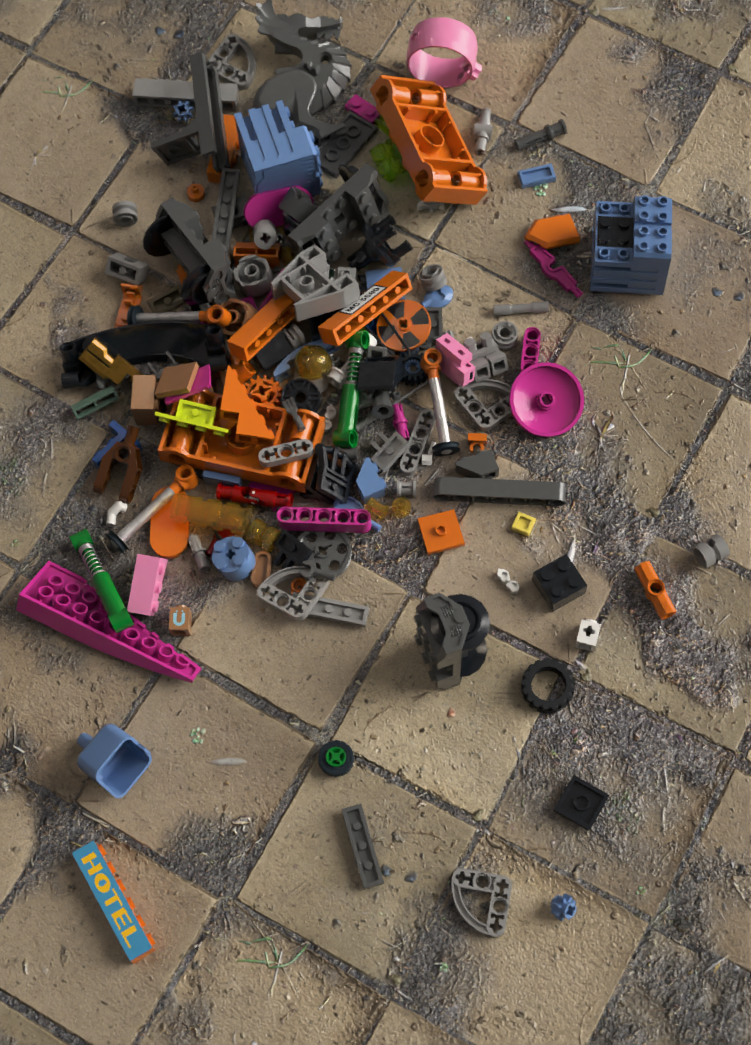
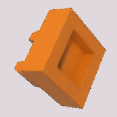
M468 433L470 452L473 453L474 446H479L480 451L484 450V445L487 443V434Z

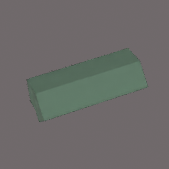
M111 385L70 407L76 419L79 420L118 400L119 397ZM113 393L114 396L98 404L96 403V401ZM92 403L94 404L93 407L77 414L76 411Z

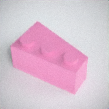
M137 554L127 607L128 612L154 616L159 606L158 597L162 589L168 559Z

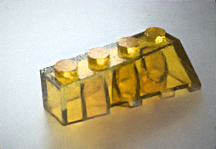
M177 493L173 495L170 518L175 519L177 523L186 524V521L193 522V525L197 527L209 525L214 530L223 531L225 528L230 529L231 533L242 534V532H246L249 528L255 505L248 504V507L245 508L240 507V504L237 502L222 504V501L217 499L203 501V497Z

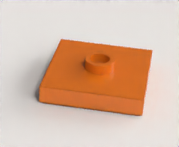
M454 509L417 519L427 555L465 546Z

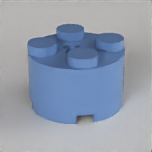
M231 536L217 541L212 552L214 566L224 577L231 581L245 579L256 564L255 554L241 537Z

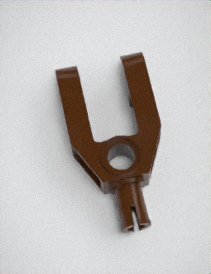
M128 425L124 441L116 442L102 457L93 485L94 492L102 494L105 491L108 480L111 479L110 474L113 464L118 460L129 464L119 494V501L127 504L132 501L142 472L140 448H137L135 445L140 428ZM125 449H127L129 452V455L126 459H124L123 457V451Z

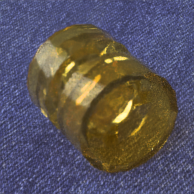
M256 518L249 526L245 539L254 545L259 544V548L270 553L275 548L273 543L281 531L273 526L268 527L266 522Z

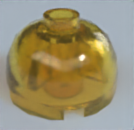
M306 345L297 352L294 366L298 376L312 381L321 378V374L325 371L326 373L330 371L332 360L322 346Z

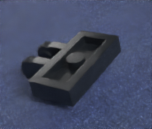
M283 529L273 543L280 550L274 558L273 564L280 566L286 559L281 570L293 567L294 562L299 566H303V561L308 560L314 551L289 531Z

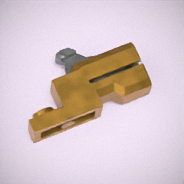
M97 338L91 341L78 358L95 372L97 386L101 389L105 388L104 383L109 379L119 384L127 374L130 375L128 378L132 382L133 375H144L119 354L115 358L112 357L107 351V346Z

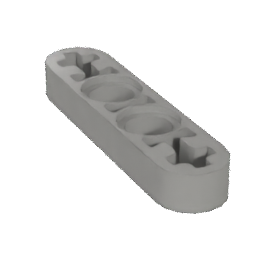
M424 409L419 414L408 441L411 445L405 450L400 461V472L405 476L415 474L436 423L434 411L431 409ZM429 415L431 419L427 421V426H425V418ZM422 430L426 432V436L418 438L416 433ZM414 446L418 447L420 449V452L418 454H412L409 451L410 448ZM410 458L412 459L411 467H409V469L406 470L405 466L408 465Z

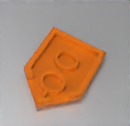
M568 213L534 220L524 236L525 240L540 244V247L546 250L580 243V236Z

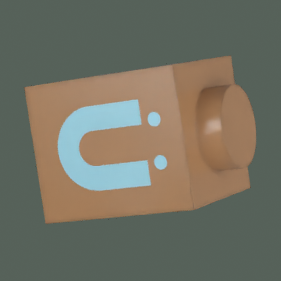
M185 605L170 607L169 632L171 636H191L192 612L190 607Z

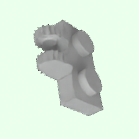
M381 431L378 433L379 438L385 441L382 447L376 441L371 440L370 442L377 450L371 460L385 473L411 445L397 431L390 438L386 437Z

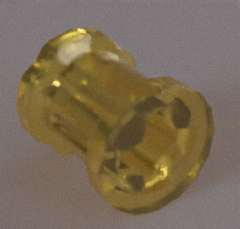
M371 497L364 510L377 516L378 520L382 521L388 513L389 506H384L377 502L376 498Z

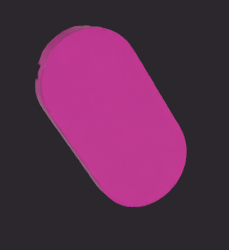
M293 186V188L297 187L306 194H308L313 203L312 195L308 190L301 186ZM290 187L252 195L243 210L246 221L252 227H255V224L261 220H269L275 227L285 225L283 222V211L278 206Z

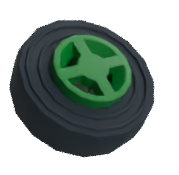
M329 741L319 751V766L329 776L339 777L347 774L354 764V754L351 747L343 741Z

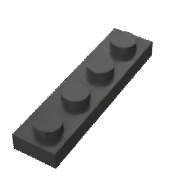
M358 804L342 809L364 890L384 884L362 805Z

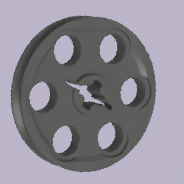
M303 531L298 539L314 551L308 560L315 561L316 565L321 567V570L334 573L336 577L348 568L352 558V549L349 538L344 532H334L336 537L328 540L325 538L328 532ZM314 534L317 536L315 542L310 543L306 540L307 536ZM341 545L347 547V551L344 554L337 552V548ZM319 550H326V555L320 554ZM337 562L340 567L338 570L333 571L329 569V565Z

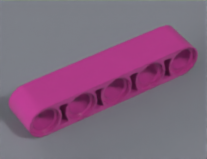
M282 507L276 514L279 527L288 531L366 533L372 526L370 513L363 509ZM284 517H290L288 520H282ZM302 518H309L307 521H301ZM323 518H327V519H328L326 522H321V521H320V520L323 519ZM341 519H347L346 522H339ZM362 519L367 520L365 523H359Z

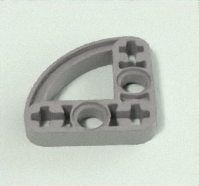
M236 34L227 35L208 60L211 61V65H217L216 69L218 70L220 80L226 83L238 84V89L240 90L248 89L256 74L254 52L242 37ZM239 49L244 52L248 59L247 73L228 64ZM222 52L228 53L226 57L219 56ZM227 71L233 73L231 76L228 77L224 75V73Z
M485 379L476 383L473 380L464 387L460 385L455 389V401L481 431H489L512 416L510 409H508L511 386L504 382ZM493 390L506 395V397L486 409L472 391ZM460 392L462 394L466 393V399L463 396L459 397ZM471 405H477L479 407V410L477 412H471L469 410V407ZM502 408L505 410V414L499 416L495 413V410ZM482 418L485 421L489 420L488 425L486 423L482 424Z
M304 566L288 567L275 572L265 579L257 589L259 600L295 621L304 620L327 589L329 580L323 579L324 582H319L317 585L316 579L320 580L321 578L317 576L312 577L310 581H307L296 598L274 587L287 579L301 577L299 570L310 571V568ZM269 590L271 596L267 594L263 596V592H268ZM307 592L315 594L311 600H306L304 595ZM285 598L288 602L285 606H278V600ZM300 608H301V609H302V613H299V612H298L297 615H296L294 609L300 610Z
M464 868L455 870L452 875L451 890L455 907L462 919L471 928L483 935L492 938L501 937L506 927L512 889L511 880L506 876ZM460 873H463L464 878L468 879L471 878V875H475L473 886H469L470 881L466 880L463 881V884H460L459 880L455 879V877H459ZM485 877L488 885L480 888L476 884V879ZM501 881H505V885L508 886L503 892V896H507V899L494 897V894L499 895L500 887L496 885L500 884ZM460 889L491 894L487 925L478 921L468 911L462 900ZM501 901L505 905V910L498 913L493 909V904ZM491 914L496 917H504V920L499 918L498 926L502 927V930H498L497 933H493V929L490 928V925H494L495 917L491 918Z

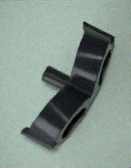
M357 275L361 282L359 290L360 294L367 290L365 275Z

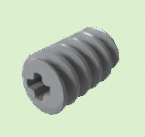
M261 220L254 227V242L260 249L268 250L277 240L276 227L269 220Z

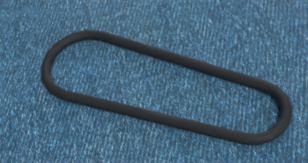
M381 313L382 317L385 319L387 324L390 326V328L393 330V332L396 334V336L407 349L408 355L405 359H402V362L407 361L411 355L409 347L406 345L404 340L401 338V336L398 334V332L386 318L384 313ZM365 325L364 328L377 340V342L382 347L387 348L376 337V335ZM387 348V352H388L391 356H395V355Z

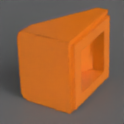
M121 283L120 285L123 294L127 293V291L135 292L137 295L142 294L143 285Z

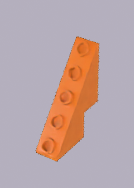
M228 365L220 408V419L238 421L235 442L271 447L272 440L275 439L272 430L266 427L263 415L257 412L256 404L252 398L248 397L245 385L239 382L236 370Z

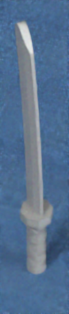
M429 379L424 383L420 384L419 386H417L416 388H414L413 390H411L410 392L406 393L402 397H400L399 401H394L391 404L394 405L401 402L402 400H404L405 398H407L408 396H410L411 394H413L414 392L428 384ZM371 414L361 420V422H358L356 424L357 432L377 420V418Z

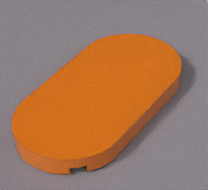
M169 486L159 489L154 494L152 501L155 500ZM183 490L150 519L151 547L158 556L165 559H173L180 556L189 544L190 502Z

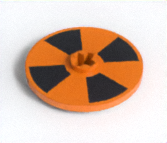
M399 300L382 312L404 340L410 351L421 346L428 338L431 331V318L426 308L420 303L413 300ZM380 314L377 321V334L380 341L390 350L408 352ZM402 323H403V324H406V325H407V328H404V327L401 328L400 325H401Z

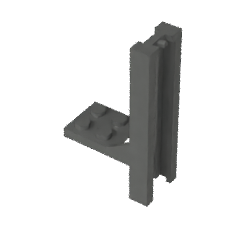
M200 51L190 55L196 117L181 132H176L150 143L151 149L167 166L199 154L204 159H208V155L212 154L213 168L216 172H220L222 168H230L218 70L213 64L211 65V61L207 60V56ZM199 134L200 142H198L193 136Z

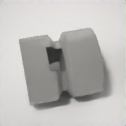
M715 534L709 537L706 543L701 542L694 546L693 554L698 563L704 569H707L714 565L716 560L720 561L729 556L730 550L725 540L719 534Z

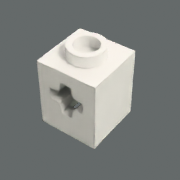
M592 619L581 620L575 648L594 652L601 624Z

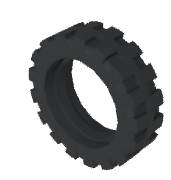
M544 658L542 661H535L534 664L528 666L523 674L521 692L524 695V700L529 703L531 708H535L541 713L543 711L547 713L561 711L572 700L575 691V679L572 676V671L567 669L566 664H561L556 659L553 661L550 658ZM543 671L555 672L564 681V693L556 700L546 701L540 699L532 691L531 683L535 675Z

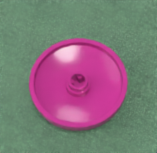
M542 362L527 367L516 377L509 393V407L517 424L526 432L538 437H556L570 430L579 420L584 407V393L579 380L570 370L559 364Z

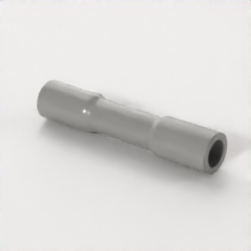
M549 302L493 305L494 316L549 312Z

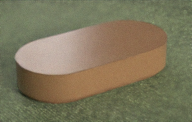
M259 551L255 554L256 564L254 569L251 570L250 581L256 589L265 579L271 576L273 561L271 555L266 551Z

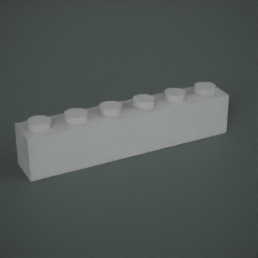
M135 78L132 95L135 106L173 108V106L179 104V101L181 103L188 101L189 107L193 106L196 109L192 81ZM219 83L223 111L237 112L239 100L238 84Z

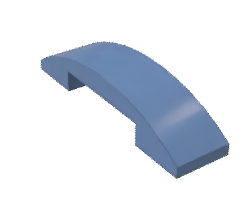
M321 339L299 347L285 357L273 373L274 382H283L292 376V368L319 353L325 358L339 350V346L323 343Z

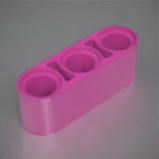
M529 327L524 332L520 373L527 367L538 363L541 332L536 327Z

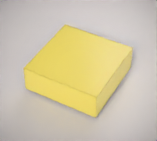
M518 511L511 530L529 537L536 518Z

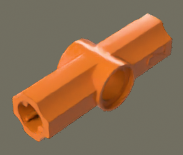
M644 561L634 567V571L645 590V596L651 601L660 620H665L676 614V610L665 591V585L659 580L650 561ZM651 588H657L659 593L652 592Z

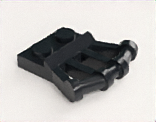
M322 443L316 444L314 450L318 455L319 468L316 471L318 476L315 490L340 504L347 503L350 481L358 466L356 463L351 462L346 452L343 450L339 451L338 447L334 445L325 446Z

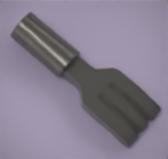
M290 397L286 401H282L287 413L293 416V421L299 432L304 431L306 427L297 414L298 408L293 398Z

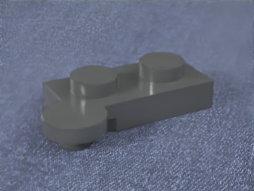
M442 307L426 308L431 318V331L426 341L419 346L422 350L429 349L432 343H436V339L443 336Z

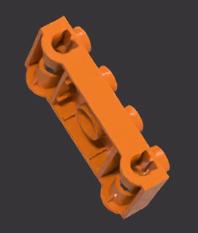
M380 75L370 88V91L377 103L376 110L384 118L389 129V137L396 144L401 154L402 165L409 172L416 186V195L427 203L442 202L455 205H476L488 192L486 188L487 177L482 168L475 166L446 106V93L443 87L436 85L433 81Z
M206 389L183 400L218 408L213 426L229 429L231 431L230 435L225 434L224 437L214 435V431L208 429L206 432L195 430L196 426L188 425V428L177 425V422L171 420L170 423L166 424L157 450L160 461L178 465L189 464L196 469L239 476L241 479L303 493L307 491L304 487L315 454V445L321 443L326 428L325 417L319 416L310 410L298 409L297 414L306 427L304 431L299 432L293 421V416L288 414L285 408L255 402L257 412L263 415L266 427L271 429L275 436L271 446L301 439H308L313 443V455L311 457L267 468L259 463L258 457L259 452L263 448H267V446L235 442L238 421L220 419L222 394L213 393ZM179 401L173 403L170 415L176 416ZM303 446L302 449L307 451L306 446ZM283 450L281 455L288 457L291 455V451ZM265 455L266 460H270V457Z

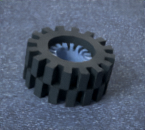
M411 350L410 358L402 362L404 377L401 382L405 381L407 386L409 383H411V387H414V383H417V386H419L421 382L424 383L428 379V374L420 366V360L424 355L422 352L419 355V351L415 350V354H412ZM406 352L403 353V357L401 356V360L407 357ZM416 366V372H410L409 367Z

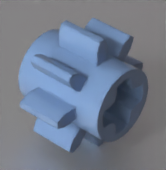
M179 101L177 106H173L176 111L173 113V116L178 117L179 123L182 120L188 123L190 118H194L191 113L194 111L193 106L189 107L188 101L185 103Z
M566 893L563 896L557 895L551 901V913L561 921L564 918L570 919L576 913V901Z

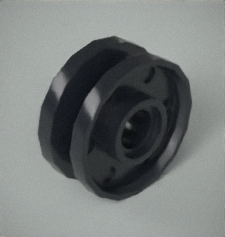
M298 378L291 380L282 390L281 402L292 397L298 409H306L317 413L321 406V395L318 388L307 379ZM299 395L306 396V400L303 403L296 401Z

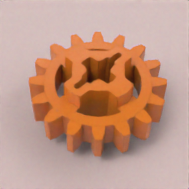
M257 375V380L250 378L251 383H245L247 395L254 402L280 406L279 400H281L282 387H280L278 381L274 382V377L267 379V375H264L263 378Z

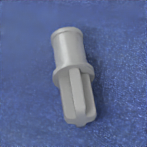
M197 534L190 535L188 542L193 552L191 555L195 558L199 571L209 570L211 565L205 554L207 551L203 548Z

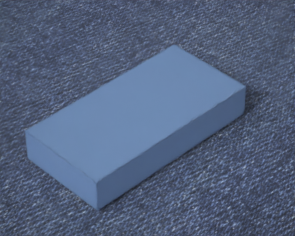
M552 164L517 171L522 189L556 181Z
M204 470L202 475L205 484L217 486L219 483H223L225 486H242L241 477L209 470Z

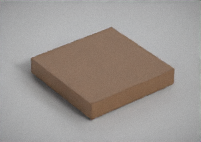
M197 362L164 368L154 393L157 399L190 393L199 368Z

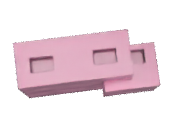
M448 333L436 339L435 349L439 350L442 355L440 371L458 386L464 387L472 382L475 376V366L470 363L472 353Z

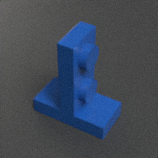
M115 420L111 421L108 425L116 437L111 438L102 450L95 453L92 459L98 470L102 457L116 442H122L125 439L127 431ZM136 439L135 445L137 448H140L141 452L143 450L142 446Z

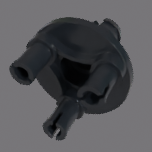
M389 214L379 223H374L372 226L365 223L362 226V232L366 239L362 247L346 260L350 261L348 265L351 268H356V272L366 267L372 261L380 260L392 268L401 260V257L412 251L413 247L407 240L395 249L391 248L387 243V240L397 234L396 231H393V225L396 224V221Z

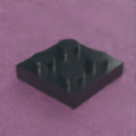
M573 775L554 808V812L590 832L609 798V794Z

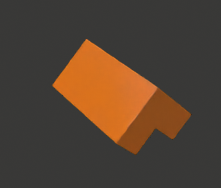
M236 242L233 250L235 267L239 264L238 261L247 255H258V257L265 258L270 268L280 267L281 243H275L268 250H263L253 242Z

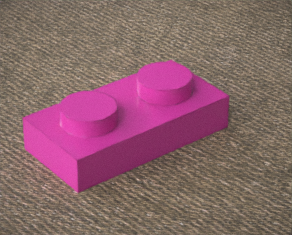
M356 94L345 104L346 111L355 113L373 125L382 117L375 106Z

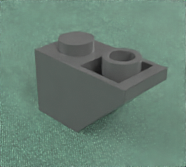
M491 449L487 451L481 450L473 456H465L455 462L456 473L468 478L493 479L499 476V467Z

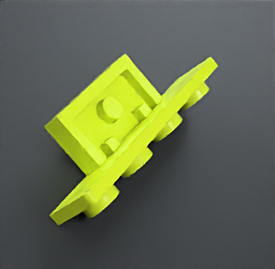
M180 399L176 416L156 411L154 413L156 417H159L158 421L170 423L171 420L177 422L178 426L188 428V425L196 426L195 430L206 432L207 429L212 430L214 435L222 437L225 434H231L229 429L213 426L218 409L216 407Z

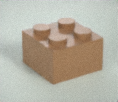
M133 375L131 411L136 425H159V417H156L154 413L155 411L162 413V407H160L162 398L157 399L154 394L159 383L157 382L156 375Z

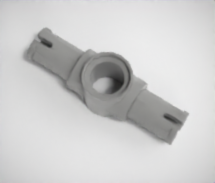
M489 108L481 109L480 120L474 126L473 139L476 142L475 155L477 156L485 155L486 144L488 141H491L493 125L490 122L491 110Z

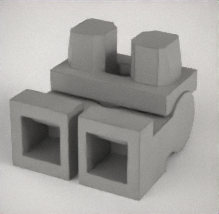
M488 331L480 335L481 340L475 342L473 338L464 340V347L472 353L470 363L475 366L474 381L476 383L490 378V371L495 376L509 370L505 353L499 350L497 343Z

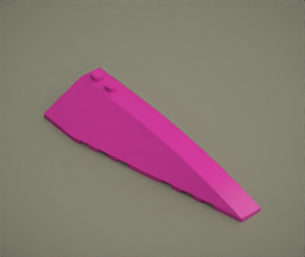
M51 561L44 565L18 596L16 611L111 656L190 683L195 680L201 671V667L184 654H178L174 651V647L171 644H165L161 641L158 634L154 631L152 633L148 631L146 625L130 613L129 615L134 625L116 634L94 587L89 586L87 580Z

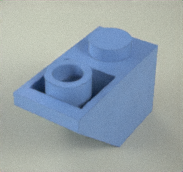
M369 457L365 458L356 480V487L364 505L385 496V488H387L383 477L379 478L377 474L379 470L376 463L371 462Z

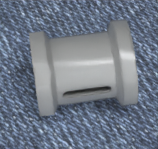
M397 480V497L401 495L416 497V480H413V482H400V480Z

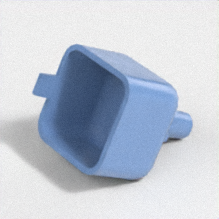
M106 724L94 737L87 733H82L77 739L78 745L83 748V751L77 758L79 768L115 798H121L126 795L152 761L151 752L114 724Z

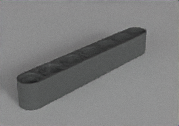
M437 477L434 479L433 498L439 501L562 506L565 504L566 485L561 482Z

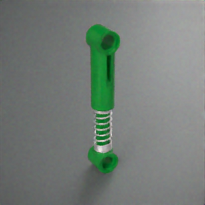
M366 330L357 331L345 341V345L349 349L348 355L350 356L348 357L349 362L346 368L348 370L346 372L347 377H345L347 381L342 385L337 430L333 433V444L340 448H355L358 443L356 424L361 390L358 391L357 386L360 359H362L361 356L364 349H367L370 344L369 333Z
M87 528L69 536L76 552L80 553L92 577L91 583L105 608L116 634L133 626L134 623L109 573L103 570L104 567L101 566L102 563L99 562L100 559L95 554L96 551L93 547L95 544Z

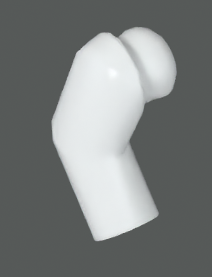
M116 501L108 509L107 526H116L117 514L119 512L124 513L127 510L126 503Z

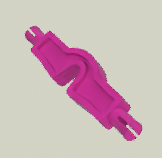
M524 241V244L530 249V255L541 265V270L546 277L556 281L566 292L571 291L577 298L583 294L576 286L577 281L564 266L555 269L550 268L556 261L552 254L540 247V244L535 245L532 241Z

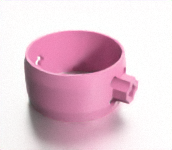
M437 17L421 21L414 27L408 42L406 59L410 74L415 79L433 81L436 85L443 88L462 85L469 79L474 81L478 78L482 66L476 62L478 50L476 36L467 25L454 19ZM430 47L446 48L461 54L462 57L454 59L437 58L423 52L421 49Z

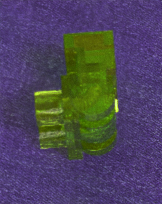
M390 137L386 142L379 143L369 150L374 162L377 164L376 167L381 177L389 183L396 179L395 176L400 172L405 173L407 171L402 165L401 154Z

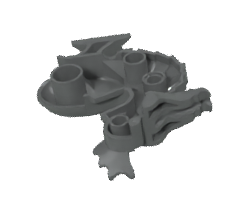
M266 0L264 4L256 3L258 15L255 17V20L259 24L258 33L266 35L271 43L275 45V54H293L302 61L296 66L275 69V76L266 80L256 92L253 108L257 109L269 104L271 110L276 108V101L282 100L284 106L289 108L290 121L293 120L295 128L306 126L308 131L313 132L314 145L317 146L346 134V130L343 129L346 128L344 123L328 124L312 117L316 112L325 110L332 103L335 104L341 93H344L347 82H350L352 64L347 59V54L340 49V46L332 45L330 42L314 40L325 36V41H328L333 35L338 40L340 31L343 28L342 17L338 20H335L333 17L328 18L327 16L308 18L301 13H295L288 17L286 14L276 15L272 0Z

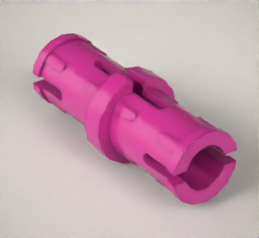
M402 404L392 405L394 408L393 426L406 441H409L408 421L405 418Z

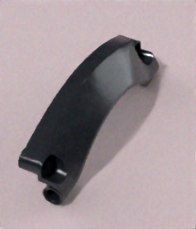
M183 321L132 324L93 333L70 342H65L59 347L64 373L61 374L63 389L87 387L97 381L95 372L78 359L83 352L82 344L86 337L94 335L99 336L124 355L131 365L158 361L168 362L165 354L167 350L177 363L197 362L199 368L209 364L210 372L225 371L229 365L222 328L217 324Z

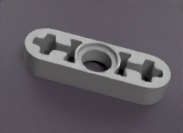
M301 439L263 448L258 454L259 463L263 467L268 468L307 459L313 455V443L308 439ZM306 446L307 451H304L302 447ZM283 450H290L291 455L284 457L281 455V452ZM265 455H268L270 460H266Z

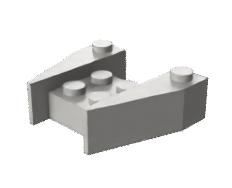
M314 244L300 252L271 282L274 300L287 294L296 302L294 303L296 320L301 321L345 308L359 300V284L348 273L334 281H331L323 274V272L328 270L326 253Z

